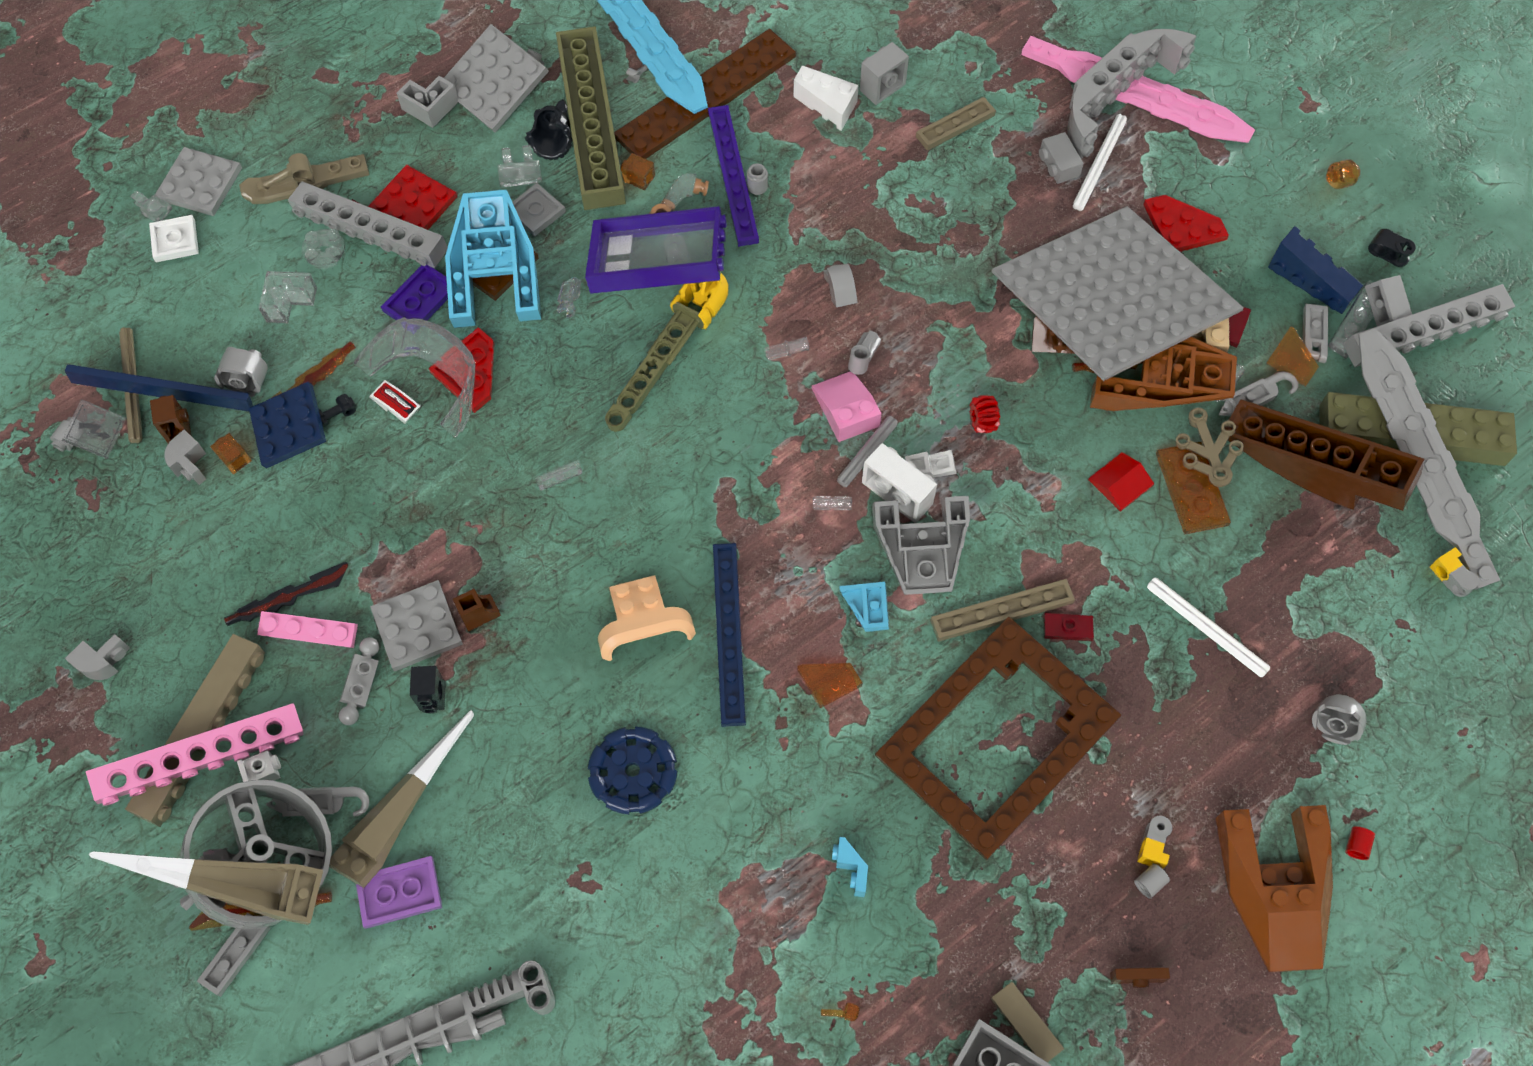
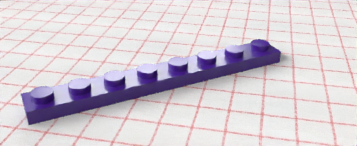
M729 106L708 108L738 247L758 244L759 236Z

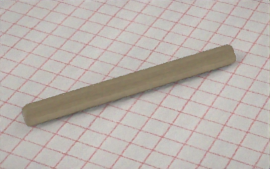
M122 327L119 332L123 373L137 375L133 330ZM124 392L128 439L130 443L138 444L142 441L139 394Z

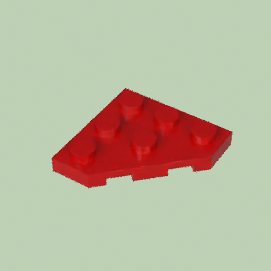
M1161 195L1145 199L1143 205L1155 230L1180 252L1225 241L1229 236L1221 218L1172 197Z
M479 327L428 368L438 381L474 413L491 400L495 346L493 339Z

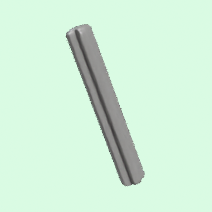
M887 416L838 476L837 482L840 485L847 487L864 467L866 459L896 428L898 421L895 418Z

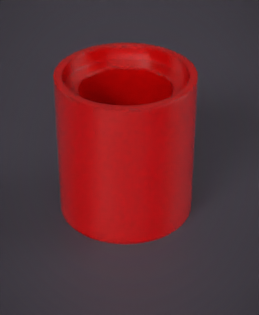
M1352 827L1345 853L1355 859L1369 860L1375 833L1363 827Z

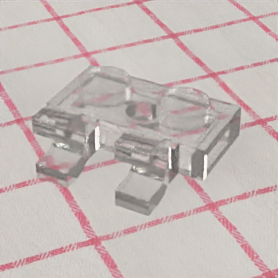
M531 145L522 146L525 162L513 163L510 148H502L504 165H498L501 188L542 182L539 160L533 161Z

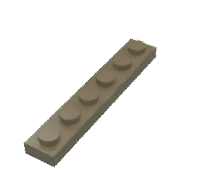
M1067 579L932 616L930 621L939 642L1002 624L1008 617L1012 620H1017L1074 603L1075 598Z

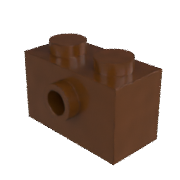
M173 395L161 396L158 399L150 400L153 425L168 444L183 430L191 435L188 412L186 408L180 406Z

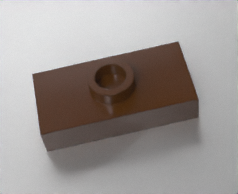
M1169 968L1115 969L1110 973L1111 984L1133 983L1134 988L1149 987V983L1166 982L1170 979Z

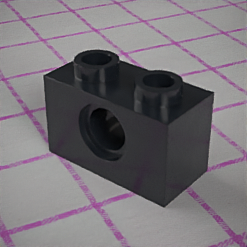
M437 666L411 667L410 697L418 709L429 714L436 713L437 710H445L446 681Z

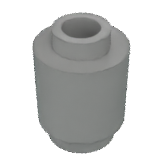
M753 164L747 170V189L755 195L763 194L768 189V172L762 164Z
M72 417L63 420L50 437L53 441L51 443L52 446L62 452L65 450L71 451L75 443L84 434V429H78V423L81 422L75 421Z

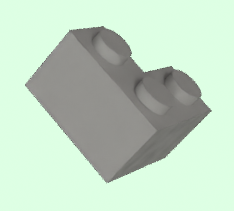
M440 76L426 89L409 80L396 93L402 110L432 128L458 103L455 85Z

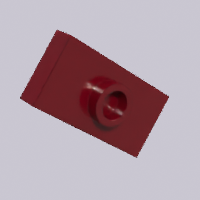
M1045 613L1044 639L1093 641V616Z

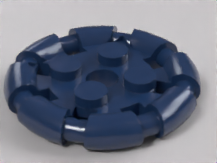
M635 726V729L623 727L607 734L603 738L604 741L599 746H595L588 762V770H590L588 782L594 796L598 801L602 800L606 804V808L621 814L630 815V812L642 814L658 807L663 803L661 800L666 795H670L677 779L678 771L675 770L677 759L671 745L667 740L663 741L658 737L659 734L657 732ZM627 739H636V745L627 746ZM651 745L657 748L653 754L648 749ZM612 747L615 751L609 757L606 752ZM631 765H636L640 768L638 775L634 777L626 774V769ZM657 765H665V771L658 772ZM607 769L608 776H600V770ZM653 784L659 787L655 793L648 790ZM613 787L619 791L614 796L608 793ZM629 796H639L638 802H629Z

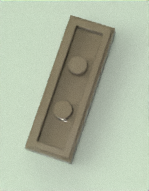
M1013 982L1009 983L991 998L992 1002L1033 1054L1048 1063L1064 1050L1063 1046Z

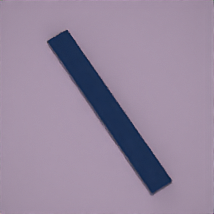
M70 364L65 369L70 382L74 384L155 397L173 395L176 400L248 412L249 408L253 407L250 395L244 392Z
M736 543L713 544L721 727L746 726Z

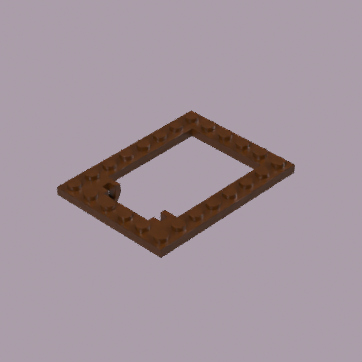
M1008 617L875 753V756L985 860H988L1121 717V714L1015 621ZM1024 664L1071 705L1065 715L1061 716L1055 723L1067 736L985 823L916 759L912 753L993 669L1005 680H1009L1019 670L1021 665Z

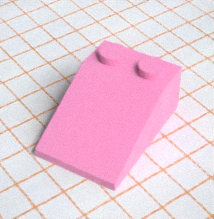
M851 371L812 385L811 388L838 442L880 426L881 412L873 396Z

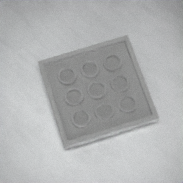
M490 24L444 79L455 85L458 103L496 133L549 71L544 65Z

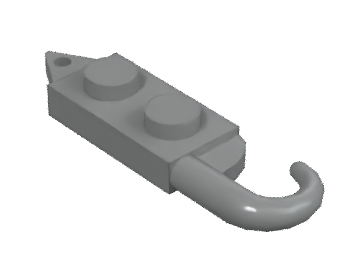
M1284 371L1277 372L1265 379L1262 378L1236 391L1234 398L1224 399L1225 403L1219 415L1231 416L1240 399L1260 406L1274 400L1278 395L1276 383L1281 380L1291 382L1292 389L1289 390V394H1293L1298 388V381L1293 374Z
M359 787L298 789L316 803L322 814L338 812L343 806L344 797H358L362 802L361 808L353 812V816L364 814L369 807V797ZM272 799L266 803V806L282 813V817L303 816L294 807L281 800Z

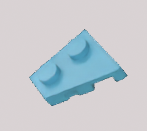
M885 582L839 586L842 596L865 632L889 630Z

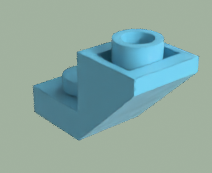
M840 837L839 845H833L832 860H837L836 868L857 870L856 872H851L850 888H855L854 896L865 897L868 865L846 838Z

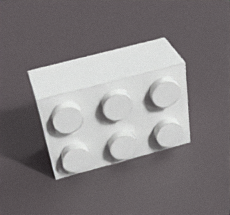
M882 443L864 462L862 483L885 501L898 500L899 511L914 523H917L933 505L937 488L935 480L930 475L920 472L911 461H906L900 457L892 447H887Z

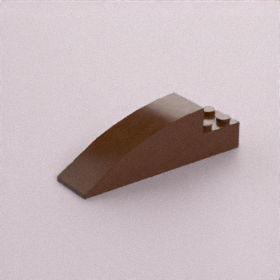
M1240 399L1228 420L1236 425L1235 433L1229 437V442L1234 440L1241 441L1243 443V452L1266 468L1316 495L1354 510L1360 497L1403 511L1422 474L1424 458ZM1229 426L1224 428L1227 431L1232 430Z

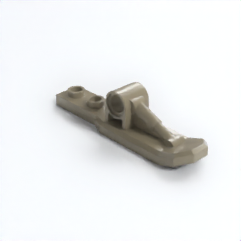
M296 153L289 157V163L284 170L265 177L246 178L239 186L242 197L252 204H269L289 199L302 181L323 189L328 185L370 174L364 154L320 165H311L306 155Z

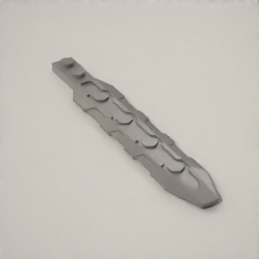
M1376 328L1360 333L1358 338L1362 376L1372 397L1376 399L1392 440L1396 441L1400 451L1424 458L1422 474L1416 486L1427 507L1426 512L1435 531L1452 544L1454 548L1456 547L1462 554L1459 557L1462 564L1468 571L1473 572L1477 576L1479 583L1474 590L1500 581L1480 538V513L1471 494L1467 493L1455 468L1457 465L1435 426L1436 421L1430 409L1426 408L1406 359Z

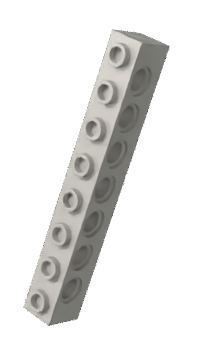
M303 181L288 199L294 214L301 218H309L316 224H324L334 231H342L352 238L362 239L369 245L375 244L387 252H395L401 257L413 259L423 266L428 265L435 268L448 248L443 236Z
M1501 284L1374 328L1398 352L1402 351L1405 354L1414 350L1416 346L1426 347L1436 339H1440V341L1446 340L1453 336V333L1458 332L1460 335L1471 330L1474 326L1481 328L1489 324L1491 320L1501 321L1508 317V312L1516 306L1504 285ZM1360 333L1352 335L1343 343L1354 367L1361 366L1358 338Z

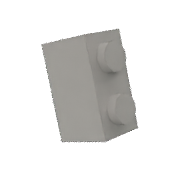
M1066 132L1042 140L1041 148L1039 149L1040 159L1045 162L1050 176L1054 177L1057 184L1080 177L1084 163Z
M1400 275L1382 279L1365 286L1377 326L1412 315Z

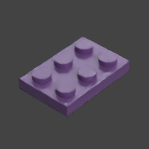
M432 856L380 869L364 888L356 884L362 924L365 929L442 908Z

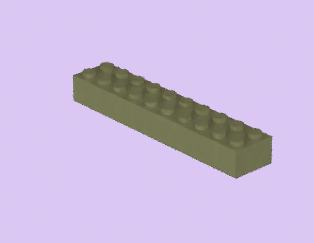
M596 26L556 32L584 210L626 204Z

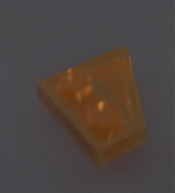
M1292 326L1266 363L1279 372L1284 371L1293 374L1298 383L1305 387L1319 368Z
M851 663L801 664L797 666L799 674L819 708L830 704L863 685Z

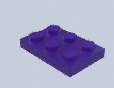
M421 265L381 306V309L384 313L416 333L448 300L447 278L428 265Z

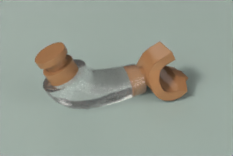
M693 173L682 174L671 185L661 204L655 205L649 214L672 212L685 197H692L693 194L699 195V192L706 196L709 181L701 182V179L696 178V174Z

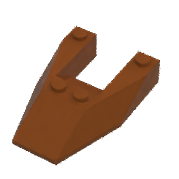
M1189 337L1144 360L1141 381L1116 377L1103 381L1097 375L1092 387L1090 408L1119 411L1234 398L1237 357L1193 337Z
M1326 805L1300 806L1291 813L1300 862L1259 865L1249 809L1223 810L1216 817L1229 896L1269 972L1323 969L1333 891L1331 829Z

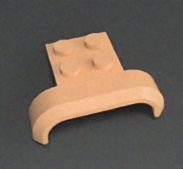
M655 575L609 587L617 620L606 625L599 633L598 643L602 659L611 661L613 650L621 644L671 631L685 633L688 640H692L696 632L689 612L679 607H664Z

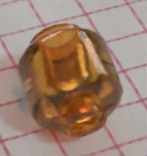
M1351 159L1337 161L1328 167L1326 179L1334 189L1350 187L1358 181L1360 168Z

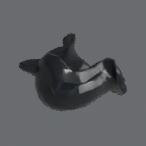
M564 99L560 100L556 106L548 105L541 109H536L534 112L535 121L533 128L526 132L525 140L528 145L533 148V152L537 156L543 157L546 160L564 158V155L569 152L572 146L570 120L566 114L567 104Z

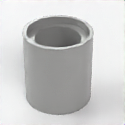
M1154 863L1134 880L1138 890L1149 899L1170 882L1166 872Z

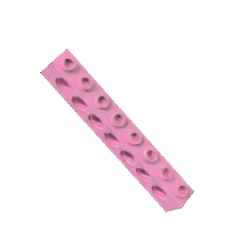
M292 703L88 770L86 775L94 801L97 804L103 803V806L118 802L121 796L127 794L130 797L145 793V788L154 785L157 788L171 784L172 779L181 776L183 779L198 775V770L207 767L209 770H214L224 766L223 762L234 759L237 762V760H244L250 757L249 753L258 750L260 753L267 750L270 751L275 748L274 745L282 742L285 745L300 740L299 737L303 736V729L295 705ZM278 724L282 727V731L278 735H270L267 732L268 727ZM246 733L256 734L255 742L246 744L242 741ZM222 741H228L231 743V748L229 751L222 753L217 750V745ZM197 749H202L206 752L205 757L200 761L191 759L192 753ZM170 758H177L180 761L179 766L174 770L165 768V764ZM152 767L153 774L149 778L142 779L139 777V772L142 768ZM119 775L126 776L127 780L124 786L120 788L113 787L112 783L115 777Z

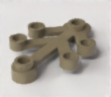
M1194 408L1189 413L1188 421L1192 427L1198 429L1204 446L1191 441L1190 437L1185 433H1181L1176 437V446L1179 449H1187L1209 459L1211 466L1197 461V456L1193 453H1188L1183 457V465L1187 469H1195L1208 475L1209 481L1216 487L1227 486L1233 477L1230 468L1237 456L1242 454L1243 443L1238 440L1232 441L1229 444V453L1222 464L1219 454L1229 437L1234 435L1236 425L1232 421L1223 422L1221 433L1216 442L1213 443L1206 424L1208 419L1207 412L1202 408ZM1201 414L1202 417L1197 418L1194 415ZM1229 426L1232 430L1227 431L1224 428ZM1185 439L1187 442L1182 444L1179 440ZM1238 446L1240 450L1235 451L1232 447ZM1187 459H1193L1194 462H1193V463H1187L1186 460H1187ZM1217 473H1224L1225 476H1223V477H1218L1216 474H1217Z

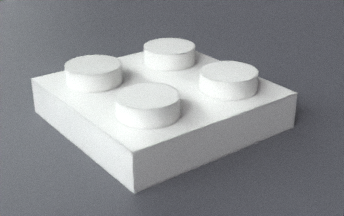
M193 215L149 223L152 256L155 262L199 254L196 224Z

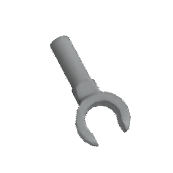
M644 65L637 70L628 68L626 74L629 76L626 80L637 83L641 74L648 70V67Z

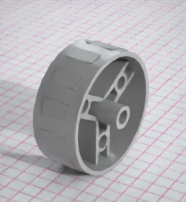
M251 780L237 783L221 790L202 805L193 816L184 835L180 858L190 859L189 848L196 828L208 814L217 807L226 804L239 853L231 862L267 863L273 852L285 856L283 864H290V858L298 857L302 860L303 866L323 870L319 888L322 886L329 870L332 845L331 834L324 815L316 803L306 794L288 784L273 780ZM256 796L281 800L294 807L305 817L313 829L319 851L273 842L267 836ZM248 812L251 814L252 820L243 822L239 819L238 814ZM254 828L257 835L250 838L246 844L243 831ZM185 889L196 907L209 918L225 926L239 929H260L283 921L268 916H244L231 913L223 909L228 903Z

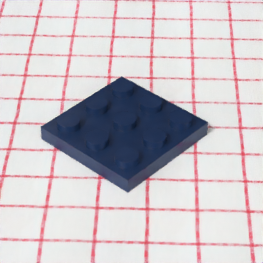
M309 382L249 408L260 462L266 469L326 442L314 388Z

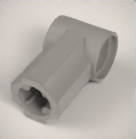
M871 330L864 332L857 345L851 349L848 369L852 373L859 375L867 371L869 362L881 343V338H879L876 332Z

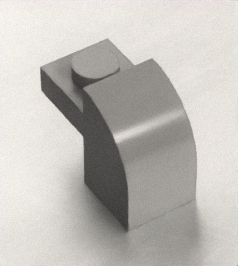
M849 264L832 265L827 270H823L824 279L830 287L831 301L836 307L858 303L855 282Z
M183 430L167 445L164 455L165 461L177 477L182 474L188 481L193 479L198 485L206 480L204 475L194 465L206 453L200 444Z
M114 634L97 652L86 642L82 641L65 659L86 677L93 680H104L119 672L113 665L126 655L130 647Z

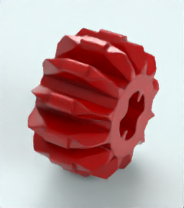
M980 395L972 398L969 412L972 427L976 433H992V431H997L1000 425V409L994 396Z

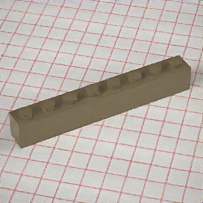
M232 634L165 745L225 725L226 717L236 707L238 697L243 689L248 687L252 674L264 660L265 652L258 644ZM197 749L192 753L191 759L200 761L206 752L202 749ZM170 758L167 760L165 768L168 770L176 769L180 763L179 759ZM152 767L149 769L144 779L149 778L153 774ZM181 776L172 779V783L167 786L157 788L154 785L145 788V793L131 798L125 810L136 817L161 827L163 822L170 817L173 805L183 795L185 785L190 778L183 779Z

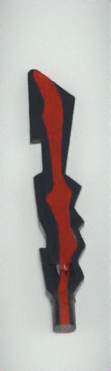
M343 562L309 576L311 581L299 586L288 585L271 593L263 600L258 601L256 599L239 608L234 614L224 617V621L227 626L241 621L251 622L255 618L261 617V611L277 613L282 606L294 605L299 596L339 587L348 568V563Z

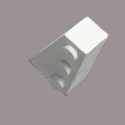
M801 66L794 79V97L811 110L815 109L822 114V118L826 121L829 119L837 125V129L842 131L857 103L858 85Z

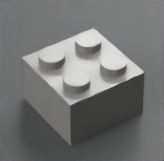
M891 42L887 46L880 48L871 57L864 59L861 65L860 91L877 105L906 85L909 56Z

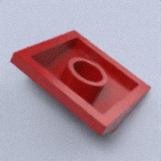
M1123 452L1088 479L1120 512L1154 486V482L1143 465Z

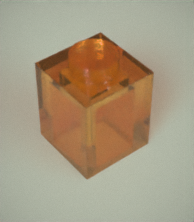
M633 153L621 165L623 181L642 190H646L655 177L654 162Z
M230 433L220 437L210 446L232 474H235L252 461Z

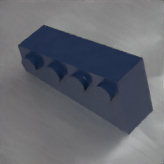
M1294 226L1281 241L1268 268L1290 281L1293 285L1303 289L1312 297L1325 303L1331 309L1343 314L1357 297L1363 285L1343 267L1337 268L1332 261L1333 258L1327 253L1322 255L1314 248L1315 243L1310 238L1306 241L1299 234L1301 230Z

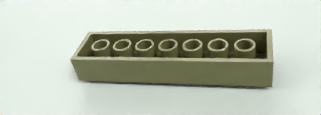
M1333 392L1326 394L1319 405L1320 425L1399 450L1396 441L1392 440L1386 427L1387 422L1376 399L1368 396ZM1425 403L1426 408L1430 409L1436 421L1435 426L1446 449L1450 451L1454 460L1506 466L1517 454L1514 413Z

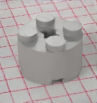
M227 347L214 379L221 389L226 387L232 391L248 393L251 398L254 397L255 393L260 392L268 366L261 358L262 354L257 350L251 349L247 351Z

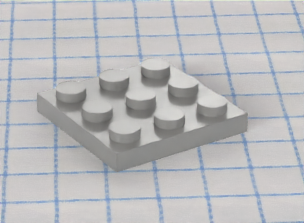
M184 147L155 193V197L158 201L214 216L240 173L242 166L236 161Z
M439 580L370 606L394 672L463 645Z

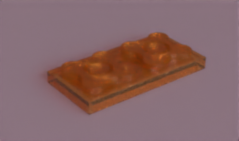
M1177 446L1157 450L1156 456L1184 535L1229 526L1231 521L1219 488L1209 481L1208 475L1195 469H1187L1183 465V457L1188 453L1195 454L1197 461L1210 465L1208 459L1187 449H1179ZM1187 459L1186 462H1187V463H1193L1194 460H1193V459Z

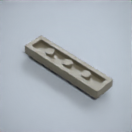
M982 97L918 130L916 138L928 151L995 116L996 110L985 97Z

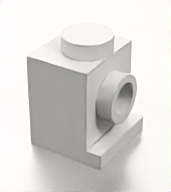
M268 750L245 760H237L243 782L251 780L274 781L280 778L278 769H281L280 761L277 755H272Z

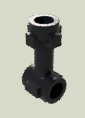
M342 394L336 398V406L324 412L319 409L322 425H328L327 420L340 413H343L344 416L353 415L356 412V405L353 399L347 394Z

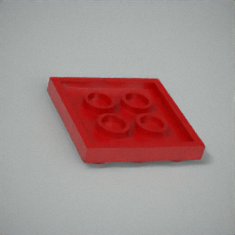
M406 164L368 207L429 230L454 202L457 194L452 189Z

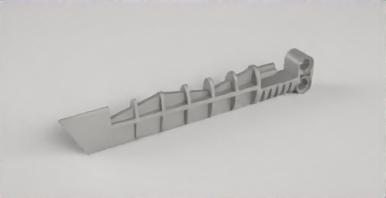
M526 961L520 968L512 971V975L508 977L504 974L501 980L495 978L493 983L489 985L485 982L480 989L476 986L473 992L464 991L290 1066H395L412 1053L417 1064L420 1066L423 1064L421 1049L444 1045L447 1052L450 1053L453 1051L452 1043L472 1039L478 1041L482 1039V1034L506 1024V1019L501 1009L477 1018L478 1016L522 997L526 998L527 1004L532 1010L540 1015L550 1013L555 1007V997L544 968L536 961ZM533 969H537V978L533 981H527L528 973ZM541 994H546V1003L537 1007L535 1004L537 997Z

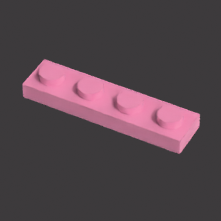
M261 611L257 635L354 648L358 624Z

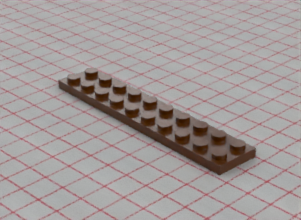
M769 28L700 75L708 108L728 104L796 57V51ZM666 97L615 131V139L641 163L709 117L708 108L694 114L674 100Z

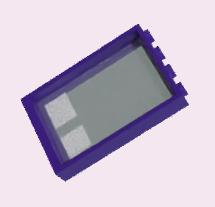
M720 206L593 220L585 274L590 294L719 281L720 272L724 271L722 256H725V248L722 242H726V235L723 228L727 226L726 217L721 215Z

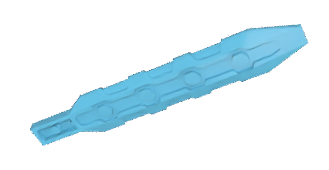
M598 0L606 14H609L619 27L618 30L624 39H627L635 49L640 61L648 67L656 78V83L667 97L694 114L708 108L702 77L694 66L688 63L679 51L676 42L667 35L659 24L658 18L653 12H650L642 0Z

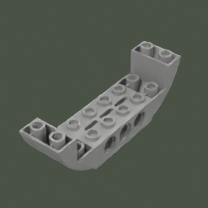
M1154 29L1135 35L1130 33L1075 82L1069 107L1071 110L1068 119L1067 136L1081 159L1090 156L1093 152L1094 141L1098 136L1099 124L1093 121L1092 118L1098 117L1107 104L1111 105L1118 94L1124 93L1135 79L1139 80L1148 67L1152 68L1156 62L1174 75L1180 69L1184 70L1191 61L1189 58L1195 49L1196 35L1173 29Z

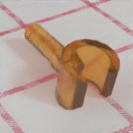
M846 1003L844 1011L839 1009H821V1016L842 1017L848 1021H855L858 1018L860 1008L855 1004Z

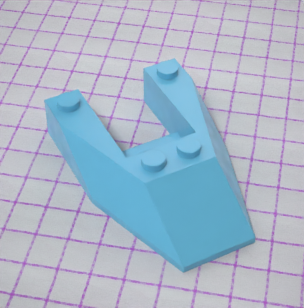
M508 191L464 193L445 255L449 319L453 327L476 326L473 278L513 274L515 307L519 321L541 320L534 249Z

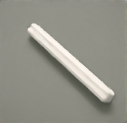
M1116 115L1074 200V209L1078 211L1084 209L1126 123V116Z
M1155 577L1149 582L1147 588L1258 676L1263 677L1270 670V666L1158 578Z

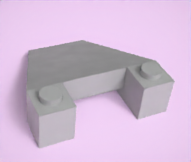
M969 496L943 498L941 500L943 522L900 524L898 500L878 501L872 504L874 530L904 595L952 592L970 522Z

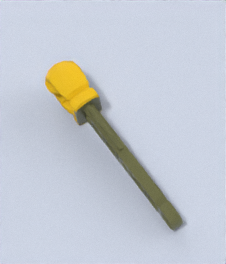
M721 272L719 281L683 284L679 294L671 301L670 307L674 315L618 396L616 405L613 404L605 416L606 424L611 431L618 432L626 427L632 418L631 415L638 410L668 365H671L696 327L707 329L712 318L716 316L728 296V282ZM692 299L694 304L702 307L700 313L688 307ZM679 329L682 331L679 337L674 338L670 335L673 330ZM663 346L670 348V352L665 355L660 354L658 351ZM654 365H656L657 369L652 368L649 372L648 367H653ZM638 381L646 382V386L643 389H636L634 387ZM627 398L634 400V404L630 407L622 405L623 401ZM614 416L622 417V421L617 425L610 423L611 418Z

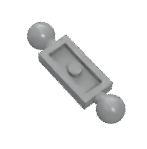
M371 637L363 639L359 645L362 656L354 654L339 701L347 704L339 712V720L344 725L355 724L359 718V712L356 708H364L366 706L378 665V660L371 659V657L379 651V643Z

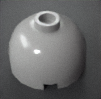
M1336 694L1326 697L1318 704L1312 717V723L1315 730L1318 727L1324 733L1321 736L1335 744L1347 745L1353 740H1360L1366 727L1367 719L1365 710L1358 701L1346 695Z

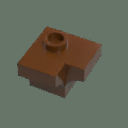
M474 588L453 598V602L468 631L501 616L491 594L479 595Z

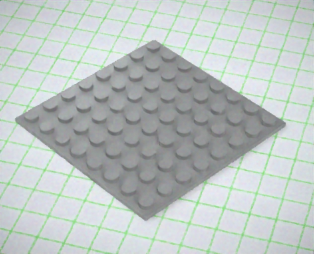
M1128 206L992 269V273L1103 381L1243 311L1244 308Z

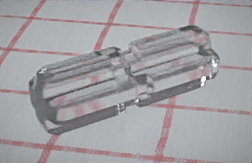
M814 496L813 509L830 510L834 508V510H851L852 498L850 496H834L833 499L831 496Z

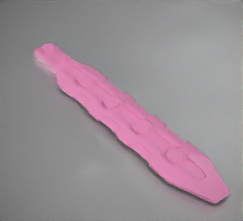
M1030 36L1021 54L1059 70L1073 83L1102 59L1089 52L1065 50L1033 36ZM1143 75L1139 80L1135 79L1124 93L1118 94L1115 99L1147 110L1152 115L1162 119H1169L1184 125L1189 130L1209 138L1249 143L1255 131L1254 128L1226 107L1206 99H1199L1180 91L1179 88L1169 84L1164 85Z

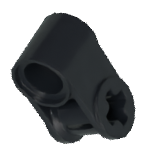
M1380 229L1368 246V250L1372 255L1397 267L1406 266L1410 260L1409 256L1416 249L1413 241L1389 229Z

